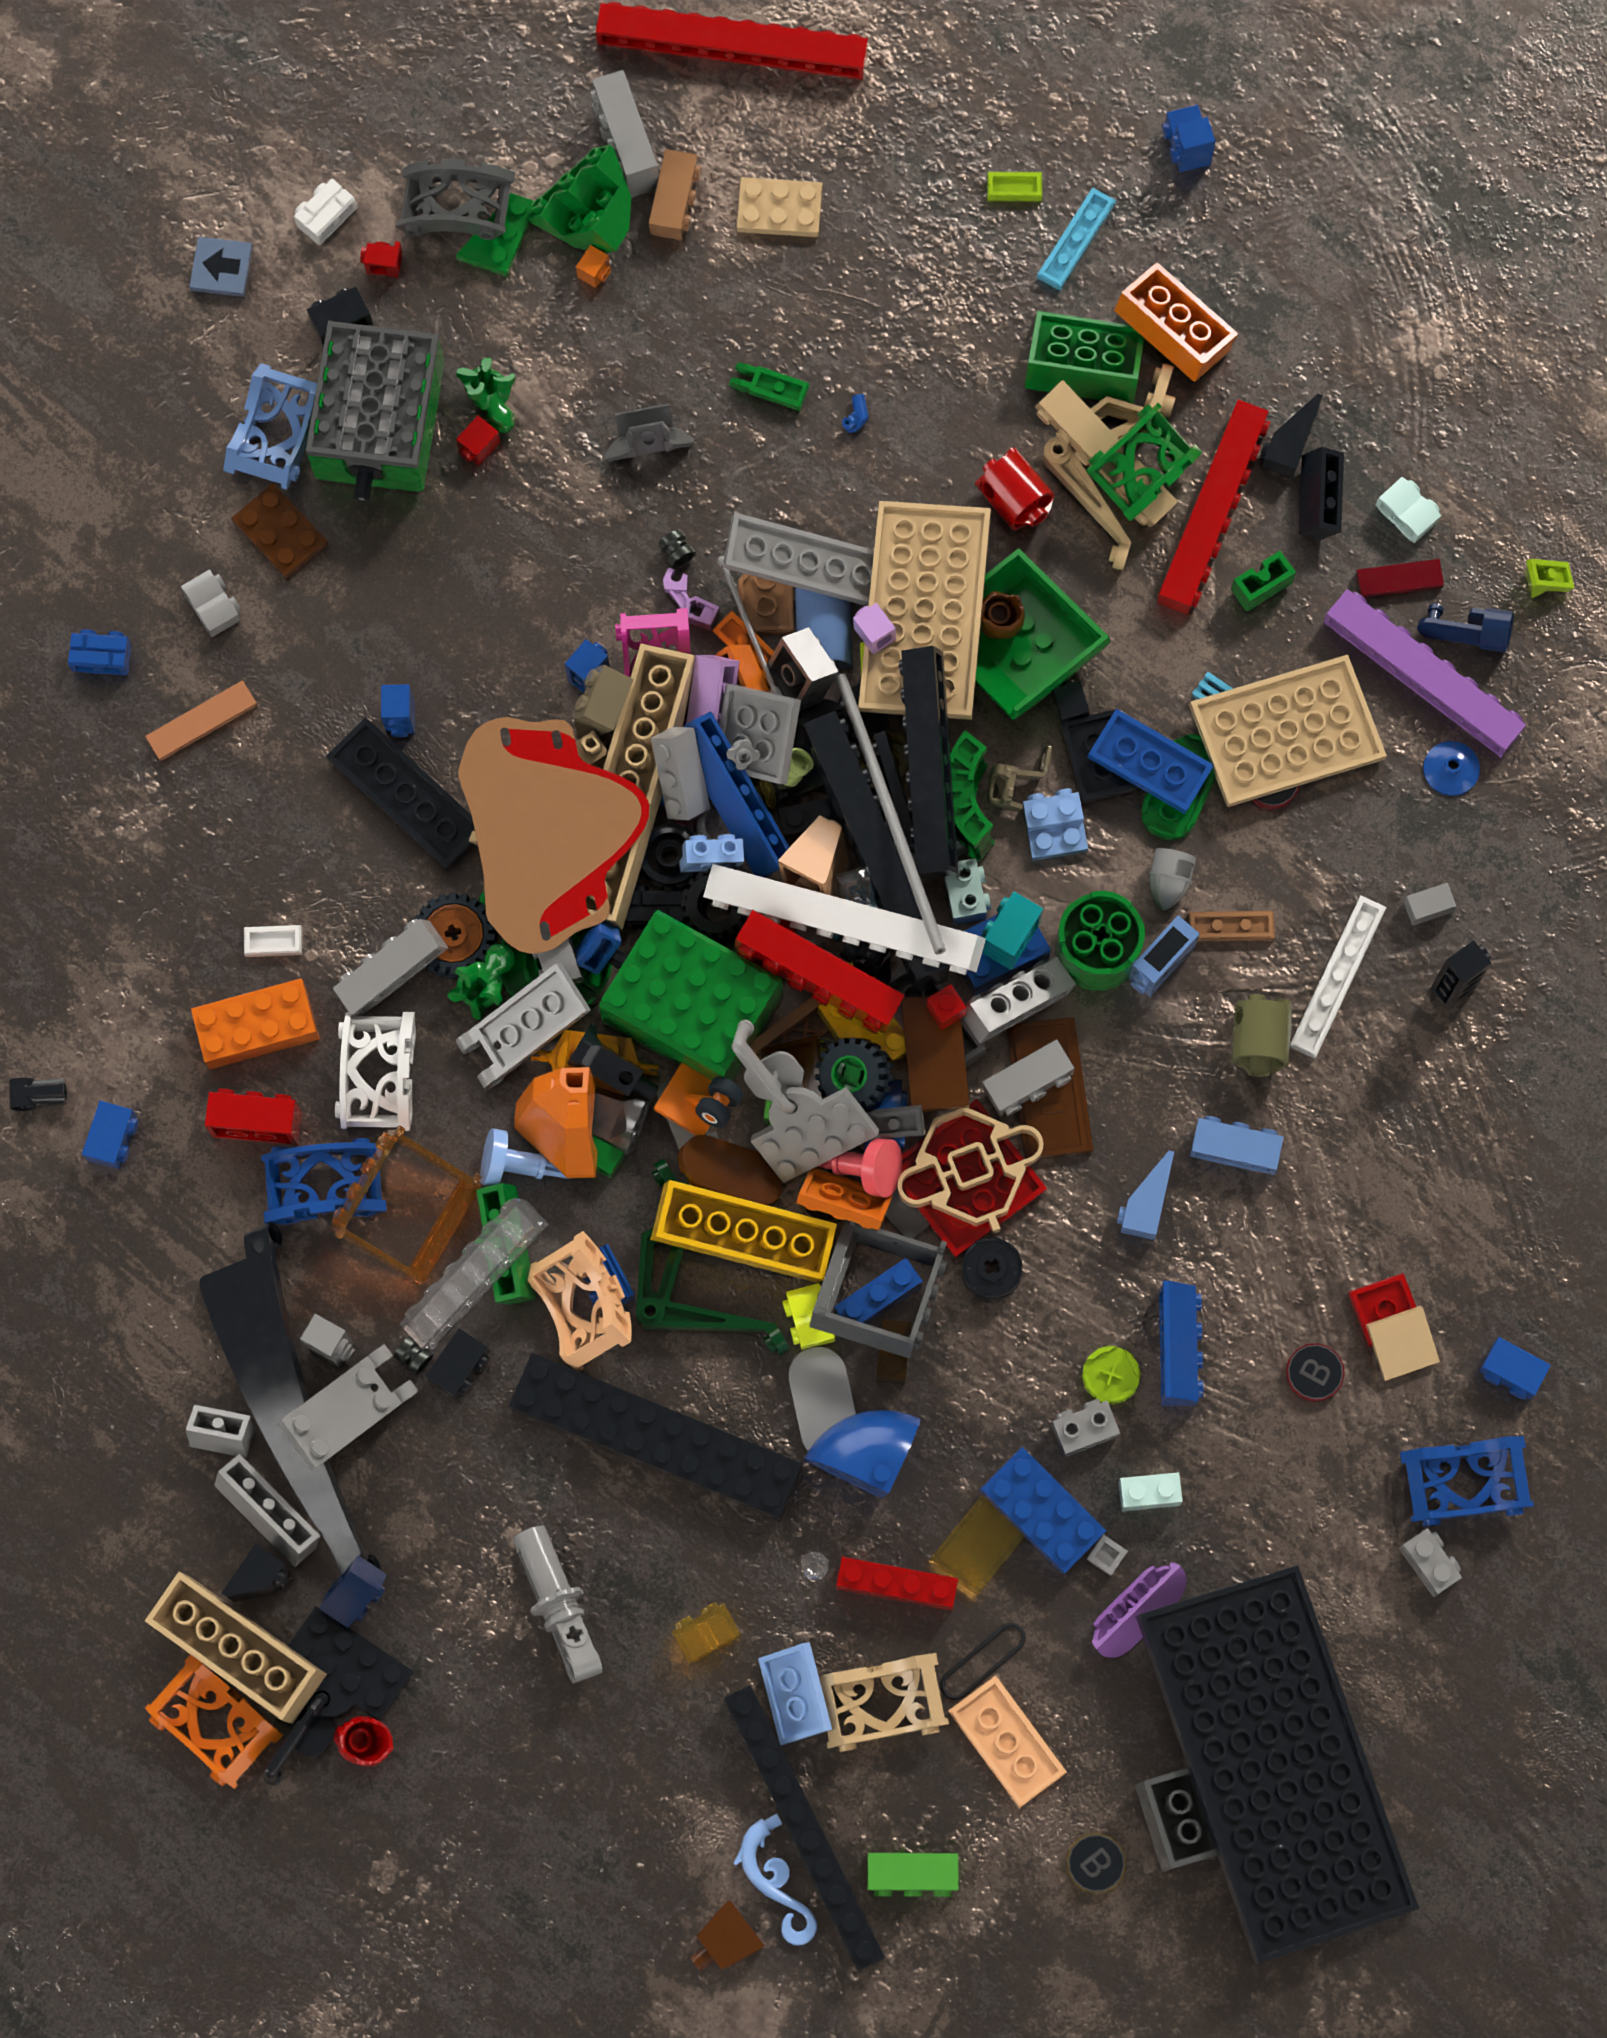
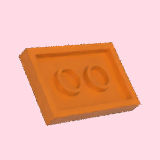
M813 1168L809 1171L796 1203L803 1205L809 1210H818L830 1214L836 1219H846L858 1223L867 1229L880 1230L891 1204L893 1194L889 1197L871 1196L866 1193L860 1182Z

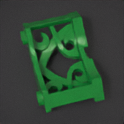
M1159 403L1153 407L1150 404L1146 405L1137 414L1140 419L1105 453L1099 450L1088 460L1091 465L1086 472L1094 478L1117 504L1129 521H1132L1158 497L1157 495L1162 492L1159 488L1164 483L1169 487L1202 453L1196 444L1190 447L1160 413L1159 409L1162 406ZM1143 427L1145 433H1136ZM1147 443L1159 447L1157 460L1163 475L1156 469L1149 467L1135 471L1134 457L1136 444ZM1125 444L1123 454L1116 452ZM1165 456H1168L1172 462H1169ZM1108 462L1115 464V470L1108 473L1109 476H1117L1121 473L1123 475V479L1114 484H1110L1099 472ZM1147 476L1149 478V485L1143 483V478L1136 481V477ZM1124 485L1130 505L1127 504L1115 489Z
M965 730L950 754L955 826L969 844L971 852L967 853V855L971 859L976 858L977 863H979L995 845L990 835L994 826L983 815L976 801L979 783L988 769V764L984 759L987 747Z

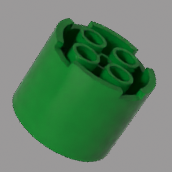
M1093 891L1078 898L1073 903L1071 902L1062 914L1055 943V955L1077 986L1092 991L1113 989L1129 979L1132 965L1141 955L1145 940L1144 922H1142L1139 913L1132 903L1125 897L1109 891ZM1099 933L1104 934L1102 942L1097 941Z

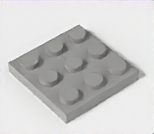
M726 684L719 726L731 746L738 740L748 739L751 741L754 750L760 752L759 760L752 761L747 765L746 773L749 777L777 784H787L801 700L736 684Z

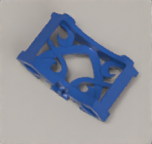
M359 1138L348 1143H326L293 1148L277 1146L271 1148V1153L261 1155V1162H265L268 1211L264 1212V1223L273 1222L277 1225H290L318 1219V1214L327 1215V1213L331 1212L334 1213V1217H371L386 1212V1200H382L378 1153L381 1150L380 1144L370 1143V1140L367 1138ZM332 1155H342L341 1161ZM354 1156H366V1175L355 1176L353 1174L362 1168V1163L357 1165L351 1163V1159ZM307 1158V1159L300 1165V1163H299L298 1160ZM320 1162L332 1167L344 1178L331 1186L326 1200L323 1201L319 1200L317 1193L310 1186L301 1184L306 1174ZM280 1164H291L289 1171H282L286 1178L291 1179L289 1183H281ZM368 1181L369 1199H367L360 1183ZM350 1185L351 1188L343 1189L348 1193V1196L345 1199L338 1198L336 1195L337 1191ZM281 1190H286L282 1204ZM296 1191L307 1192L309 1199L304 1203L299 1202L302 1194L296 1193Z
M1508 1436L1471 1442L1470 1445L1422 1447L1400 1452L1401 1464H1406L1414 1513V1516H1411V1522H1423V1527L1441 1525L1440 1520L1505 1511L1506 1516L1524 1514L1523 1508L1534 1507L1533 1500L1530 1501L1522 1448H1526L1524 1436ZM1508 1451L1510 1453L1512 1472L1504 1471ZM1481 1457L1488 1458L1489 1464L1486 1467L1494 1466L1493 1471L1480 1468L1478 1460ZM1460 1458H1466L1470 1468L1478 1475L1490 1477L1483 1489L1470 1501L1457 1495L1444 1484L1457 1473ZM1440 1463H1448L1451 1471L1439 1478L1437 1474L1444 1472L1439 1467ZM1422 1469L1429 1482H1423ZM1501 1478H1514L1517 1499L1504 1500L1501 1498V1491H1511L1507 1484L1499 1483ZM1434 1487L1437 1491L1430 1496L1429 1501L1437 1499L1440 1506L1438 1509L1430 1511L1427 1508L1425 1489ZM1489 1496L1491 1500L1494 1502V1504H1496L1491 1506L1479 1507L1488 1499ZM1449 1502L1461 1508V1510L1446 1511Z

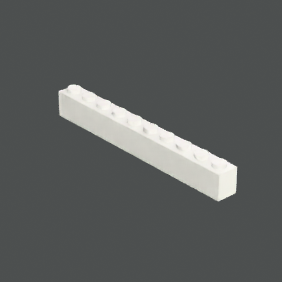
M712 864L703 897L712 900L711 906L728 910L729 905L738 907L737 913L747 916L750 915L752 910H755L778 924L783 919L790 921L789 927L806 931L807 926L816 928L817 935L831 939L833 934L843 936V942L859 946L860 941L870 943L869 949L885 953L887 948L896 950L895 956L912 960L913 955L923 958V964L939 968L940 963L950 965L949 971L966 975L967 970L977 972L986 938L937 924L946 951L943 954L936 955L923 920Z

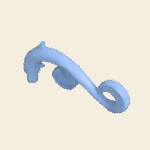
M776 1813L766 1820L761 1818L748 1829L734 1864L737 1865L742 1862L748 1879L765 1896L804 1915L807 1926L802 1931H795L792 1928L791 1919L794 1917L793 1913H788L783 1918L781 1924V1933L788 1943L804 1945L815 1936L817 1921L809 1908L778 1889L786 1884L790 1877L787 1863L781 1858L773 1857L769 1859L764 1865V1871H773L774 1876L770 1880L761 1874L757 1866L756 1851L758 1845L760 1844L761 1848L764 1847L766 1836L771 1834V1830L782 1824Z

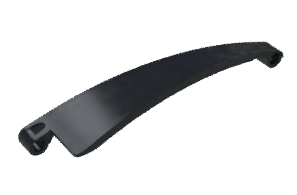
M270 1222L245 1233L246 1259L202 1276L199 1281L200 1290L220 1344L245 1400L286 1478L330 1547L341 1573L345 1571L357 1555L381 1570L376 1556L369 1553L358 1539L353 1520L338 1486L329 1459L311 1471L277 1424L309 1400L296 1354L275 1258L276 1249L282 1245V1234L278 1226Z

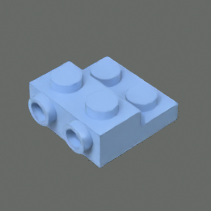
M1061 789L1055 792V796L1044 798L1043 793L1029 795L1027 801H1023L1022 810L1032 861L1088 852L1079 792L1072 793L1071 789Z
M732 834L719 835L718 839L707 840L705 835L690 836L689 840H686L682 845L683 857L679 861L680 872H708L712 864L737 870L744 862L743 839H735V835Z

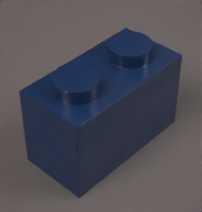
M357 1555L326 1592L319 1609L349 1628L356 1619L358 1621L363 1619L370 1608L368 1604L371 1601L376 1603L385 1591L382 1584L387 1574Z

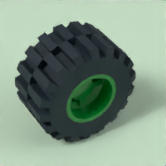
M843 1038L839 1039L838 1043L828 1045L829 1050L821 1053L820 1056L823 1060L822 1062H817L815 1067L820 1069V1074H815V1080L821 1081V1085L817 1086L819 1092L826 1094L823 1098L847 1087L865 1110V1108L876 1106V1102H882L886 1098L883 1094L890 1092L892 1086H889L888 1082L889 1080L893 1081L894 1074H889V1069L893 1068L892 1062H887L886 1058L889 1055L886 1051L880 1050L881 1046L879 1044L872 1043L868 1039Z

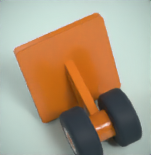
M681 1063L655 1104L654 1110L695 1136L705 1135L710 1126L717 1128L726 1126L731 1117L727 1106L736 1107L743 1098V1091L736 1083L727 1078L715 1077L713 1080H710L688 1065Z

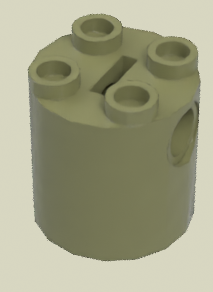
M1250 994L1248 995V1000L1236 1002L1231 1062L1233 1064L1243 1067L1249 1075L1256 1077L1270 1076L1289 1065L1292 1002L1290 1000L1276 999L1271 1001L1265 1000L1266 996Z

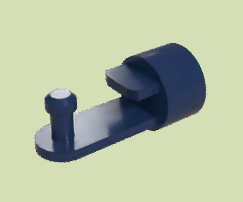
M1433 603L1428 607V618H1423L1418 622L1417 630L1425 637L1479 646V649L1507 653L1512 633L1514 611L1489 607L1486 610L1471 608L1467 624L1440 619L1444 608L1439 603Z

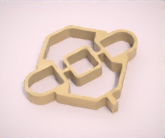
M960 1108L933 1119L918 1153L915 1166L905 1170L899 1177L897 1186L899 1198L904 1204L913 1208H920L931 1204L932 1208L973 1226L988 1222L992 1233L996 1234L1000 1232L997 1218L1007 1215L1025 1174L1026 1167L1034 1164L1040 1158L1043 1150V1138L1039 1131L1031 1126L1021 1125L1009 1129L1007 1124L969 1108ZM963 1115L994 1128L990 1136V1143L995 1153L987 1155L983 1144L979 1142L957 1149L948 1155L947 1163L950 1170L947 1172H942L937 1157L925 1153L937 1125ZM1021 1133L1033 1136L1038 1143V1151L1030 1158L1009 1166L1006 1165L997 1142ZM978 1150L988 1174L963 1183L953 1159ZM998 1161L1004 1176L1015 1180L1004 1208L987 1215L975 1218L947 1206L951 1192L946 1180L954 1178L957 1188L962 1191L986 1183L993 1177L994 1171L991 1162ZM933 1167L943 1191L920 1200H913L907 1197L902 1189L905 1179Z

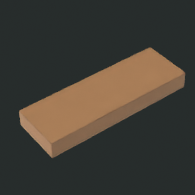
M1274 911L1188 912V924L1200 933L1197 942L1274 941L1275 939Z

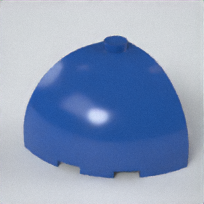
M872 1410L854 1414L827 1429L813 1443L803 1461L882 1499L889 1494L917 1432L920 1418L893 1410Z

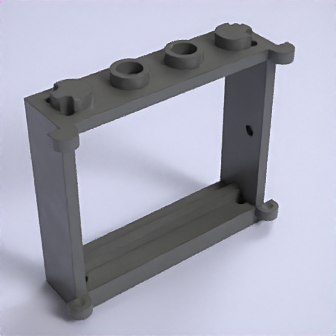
M845 1219L814 1306L809 1327L910 1359L913 1348L919 1350L924 1333L919 1331L921 1324L927 1326L932 1311L931 1308L927 1307L929 1300L935 1302L940 1285L935 1284L936 1278H943L947 1261L942 1259L947 1242L942 1240L940 1247L883 1229H867L858 1223ZM856 1242L933 1266L910 1337L832 1313Z

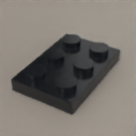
M1115 709L1061 722L1060 724L1082 804L1137 791V786L1087 758Z

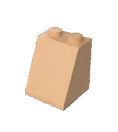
M820 815L778 860L782 883L839 898L849 864L843 829L839 823L834 820H828Z

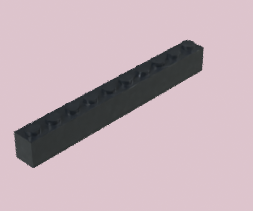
M751 1685L725 1697L724 1701L857 1971L859 1972L884 1959L885 1956Z

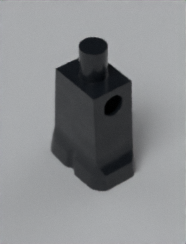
M591 1023L567 1062L568 1065L575 1068L590 1067L592 1075L627 1096L633 1090L651 1101L659 1088L658 1085L641 1076L644 1071L642 1067L605 1046L597 1035V1026Z

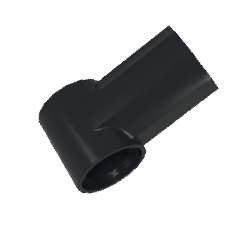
M25 1077L10 1079V1110L30 1111L34 1110L36 1106L66 1105V1080L35 1081L33 1078Z

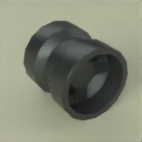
M681 529L671 531L658 542L661 550L669 555L668 561L673 568L685 565L696 555L693 547L686 544V536Z
M412 1335L406 1338L393 1354V1357L399 1363H405L408 1366V1370L414 1376L418 1375L434 1356L429 1349L422 1348L419 1345V1341Z

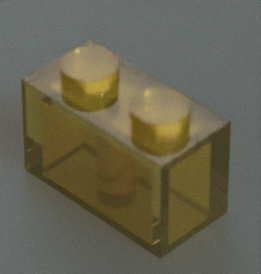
M717 1602L711 1603L701 1609L702 1615L692 1620L688 1616L675 1624L677 1629L673 1630L672 1633L689 1665L741 1637L724 1603L719 1606Z

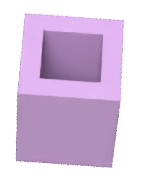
M877 603L870 607L865 606L861 608L853 617L854 630L872 654L897 640L896 628Z

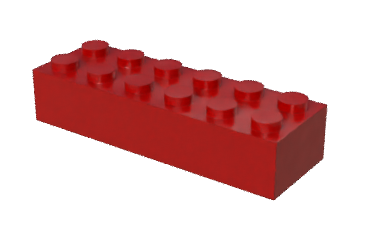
M755 910L751 911L735 939L734 950L738 952V955L751 962L755 961L762 965V968L776 976L779 975L787 979V985L799 992H802L803 989L813 994L812 999L824 1006H827L828 1003L838 1008L837 1013L844 1018L852 1020L854 1017L863 1022L862 1027L873 1034H878V1032L885 1034L904 999V994Z

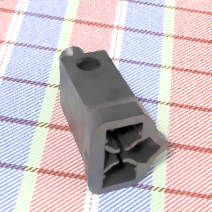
M595 1086L592 1134L610 1142L626 1155L634 1151L639 1140L651 1101L643 1096L629 1097Z

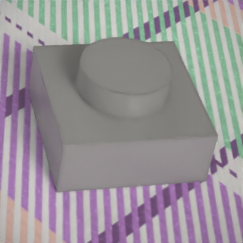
M1103 1534L1086 1560L1111 1576L1128 1551Z

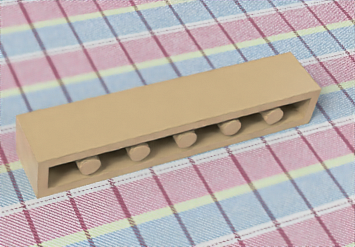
M1063 380L1035 406L1038 410L1036 414L1046 425L1051 424L1057 430L1056 436L1065 445L1070 444L1077 451L1075 455L1084 465H1091L1088 460L1099 450L1105 453L1119 440ZM1125 445L1121 446L1116 452L1123 454ZM1134 457L1135 471L1141 468H1146L1136 457ZM1112 462L1106 463L1099 471L1110 484L1123 479L1122 473L1117 476L1108 475V473L1115 470V464ZM1147 476L1136 477V481L1143 478V483L1149 485V478ZM1124 485L1115 489L1127 504L1130 505ZM1163 485L1159 488L1162 492L1157 495L1158 497L1135 517L1136 521L1142 526L1147 525L1151 527L1155 525L1178 502Z

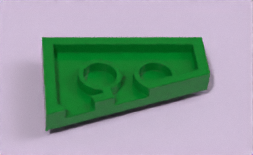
M510 193L505 220V233L494 240H484L478 235H473L456 254V259L508 277L530 224L527 217L531 212L530 207L534 200ZM496 210L486 221L494 223Z

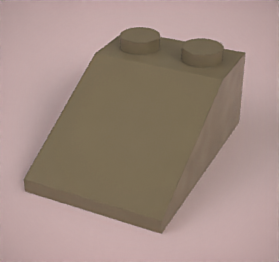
M606 665L590 670L585 679L587 687L584 695L578 698L575 705L577 712L574 717V723L578 739L593 730L597 736L614 730L634 679Z

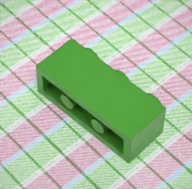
M868 1853V1891H874L875 1897H892V1891H904V1897H922V1891H934V1897H952V1891H958V1853Z

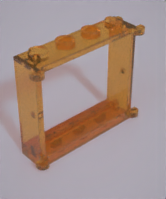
M399 1125L397 1130H388L387 1133L383 1132L382 1136L378 1138L375 1147H377L376 1152L372 1158H367L362 1165L361 1172L363 1174L357 1183L354 1182L346 1193L348 1199L343 1208L339 1207L334 1213L331 1221L333 1225L330 1230L335 1233L334 1236L337 1238L343 1237L413 1280L412 1284L418 1286L420 1283H425L477 1194L476 1189H480L482 1176L475 1173L473 1178L403 1135L405 1128ZM396 1142L459 1180L409 1267L346 1229L351 1217Z

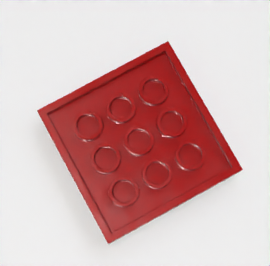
M978 1099L969 1104V1109L992 1118ZM963 1115L937 1127L925 1153L937 1157L942 1172H947L950 1170L947 1163L948 1155L957 1149L979 1142L983 1144L987 1155L995 1153L990 1143V1136L994 1128ZM926 1136L902 1153V1173L908 1168L915 1166V1160ZM1008 1138L997 1142L1006 1165L1009 1166L1024 1160ZM978 1150L953 1159L963 1183L988 1174ZM998 1161L991 1162L994 1171L993 1177L986 1183L962 1191L957 1188L954 1178L947 1179L946 1182L951 1192L947 1206L975 1218L987 1215L1004 1208L1015 1180L1004 1176ZM1030 1166L1026 1167L1025 1174L1007 1215L997 1218L999 1226L1047 1191V1187ZM933 1167L907 1177L902 1184L905 1195L913 1200H920L943 1191ZM931 1204L917 1208L939 1239L947 1242L946 1248L955 1259L967 1251L976 1241L983 1239L992 1232L988 1222L973 1226L932 1208Z

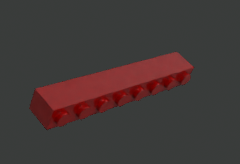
M1239 399L1237 400L1159 592L1157 604L1186 615L1189 614L1191 606L1197 608L1202 592L1198 591L1201 582L1207 583L1212 570L1211 567H1208L1211 557L1217 558L1222 543L1218 542L1221 533L1227 534L1232 521L1231 518H1228L1231 509H1237L1242 495L1237 493L1240 485L1246 486L1252 471L1247 469L1250 460L1256 462L1261 446L1257 445L1260 436L1266 437L1271 424L1270 421H1267L1269 410Z

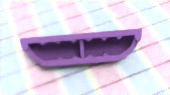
M1170 1562V1565L1158 1568L1154 1565L1149 1567L1100 1614L1094 1622L1096 1629L1092 1643L1101 1655L1115 1658L1130 1651L1143 1638L1136 1616L1179 1602L1186 1587V1574L1182 1567L1173 1562Z

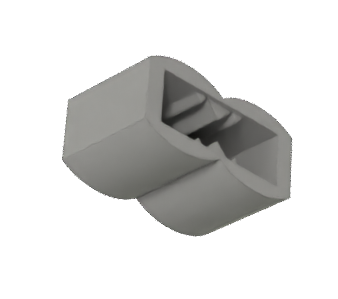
M208 570L181 586L185 597L211 637L240 621L238 612L241 611V608L233 596L228 598L223 590L227 589L219 574L214 576Z

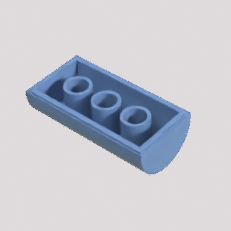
M795 587L796 632L809 627L814 636L819 639L829 658L834 661L837 669H852L851 602Z

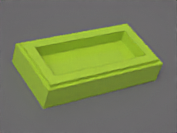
M988 172L987 201H1042V172Z

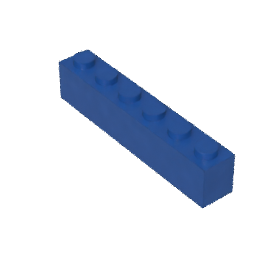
M710 711L692 720L683 727H691L695 730L708 796L730 834L735 835V839H743L744 858L754 875L766 878L780 870L778 860L790 847L745 769L738 770L735 762L727 758L726 753L731 748V745L712 712Z

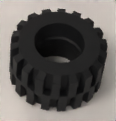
M708 869V873L700 872L697 874L699 877L697 880L691 879L689 881L691 887L689 890L684 889L683 895L686 898L681 900V907L685 908V912H682L684 919L688 921L687 925L718 943H725V940L735 941L736 936H738L749 916L737 913L738 907L733 906L731 913L725 919L717 922L711 921L706 914L708 899L703 897L711 869Z

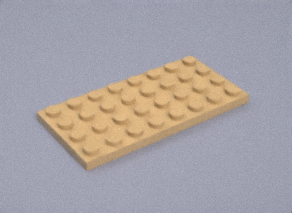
M879 501L869 607L875 603L879 605L896 628L897 640L875 654H872L865 644L858 705L859 712L905 715V704H903L901 699V688L904 687L903 677L899 671V661L902 660L901 651L935 646L943 651L948 718L972 720L991 508Z

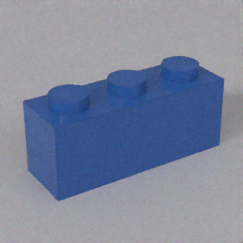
M905 1258L835 1305L834 1313L869 1324L922 1288L923 1281L907 1258Z

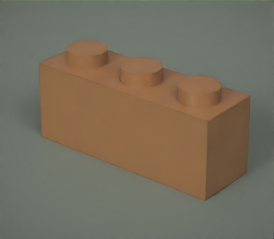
M665 149L649 220L650 235L682 240L684 231H689L691 215H688L689 206L694 207L697 191L693 190L695 181H700L702 166L698 165L697 154Z

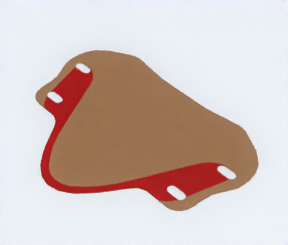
M502 717L482 724L474 731L466 744L458 770V778L475 828L484 874L486 916L502 938L517 950L526 953L547 952L557 948L574 933L598 925L606 920L610 910L605 885L606 874L631 848L644 831L649 819L650 804L644 792L631 781L584 762L578 755L573 728L564 720L554 719L542 722H528L516 718ZM502 728L509 730L511 739L509 746L502 744L500 734ZM555 730H558L561 734L563 746L560 749H556L553 744L552 733ZM589 895L595 898L597 908L595 914H590L587 909L586 898ZM541 922H547L549 925L551 938L547 941L542 939Z

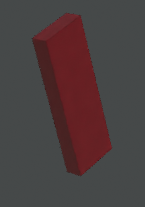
M1440 559L1363 568L1356 571L1359 594L1364 598L1439 589L1444 586Z

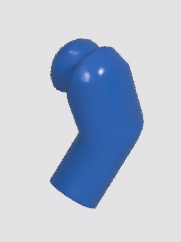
M857 394L851 397L854 412L848 418L844 417L842 420L843 428L849 433L858 432L869 419L864 394Z

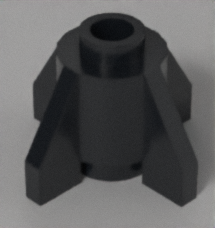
M860 941L859 946L847 944L843 947L839 954L849 963L852 962L854 967L875 977V979L886 985L890 983L889 948L886 949L885 953L869 949L870 943Z

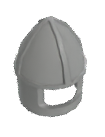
M1157 848L1155 850L1151 871L1148 873L1149 887L1154 902L1161 910L1165 911L1174 906L1186 895L1189 887L1192 886L1191 878L1196 863V857L1166 848Z

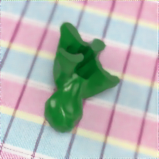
M489 357L483 358L480 366L476 369L459 368L456 371V377L462 381L467 396L472 399L474 404L481 410L487 411V423L499 433L510 432L515 424V414L505 403L516 380L515 374L511 373L503 377V375L493 369L492 359Z
M492 945L485 955L484 962H475L467 967H457L454 971L455 974L459 975L457 985L447 993V997L451 1001L457 1002L461 1000L471 1007V1015L477 1020L483 1018L486 1008L494 1003L499 1006L502 1002L501 990L503 979L501 974L508 972L515 964L514 951L510 945Z

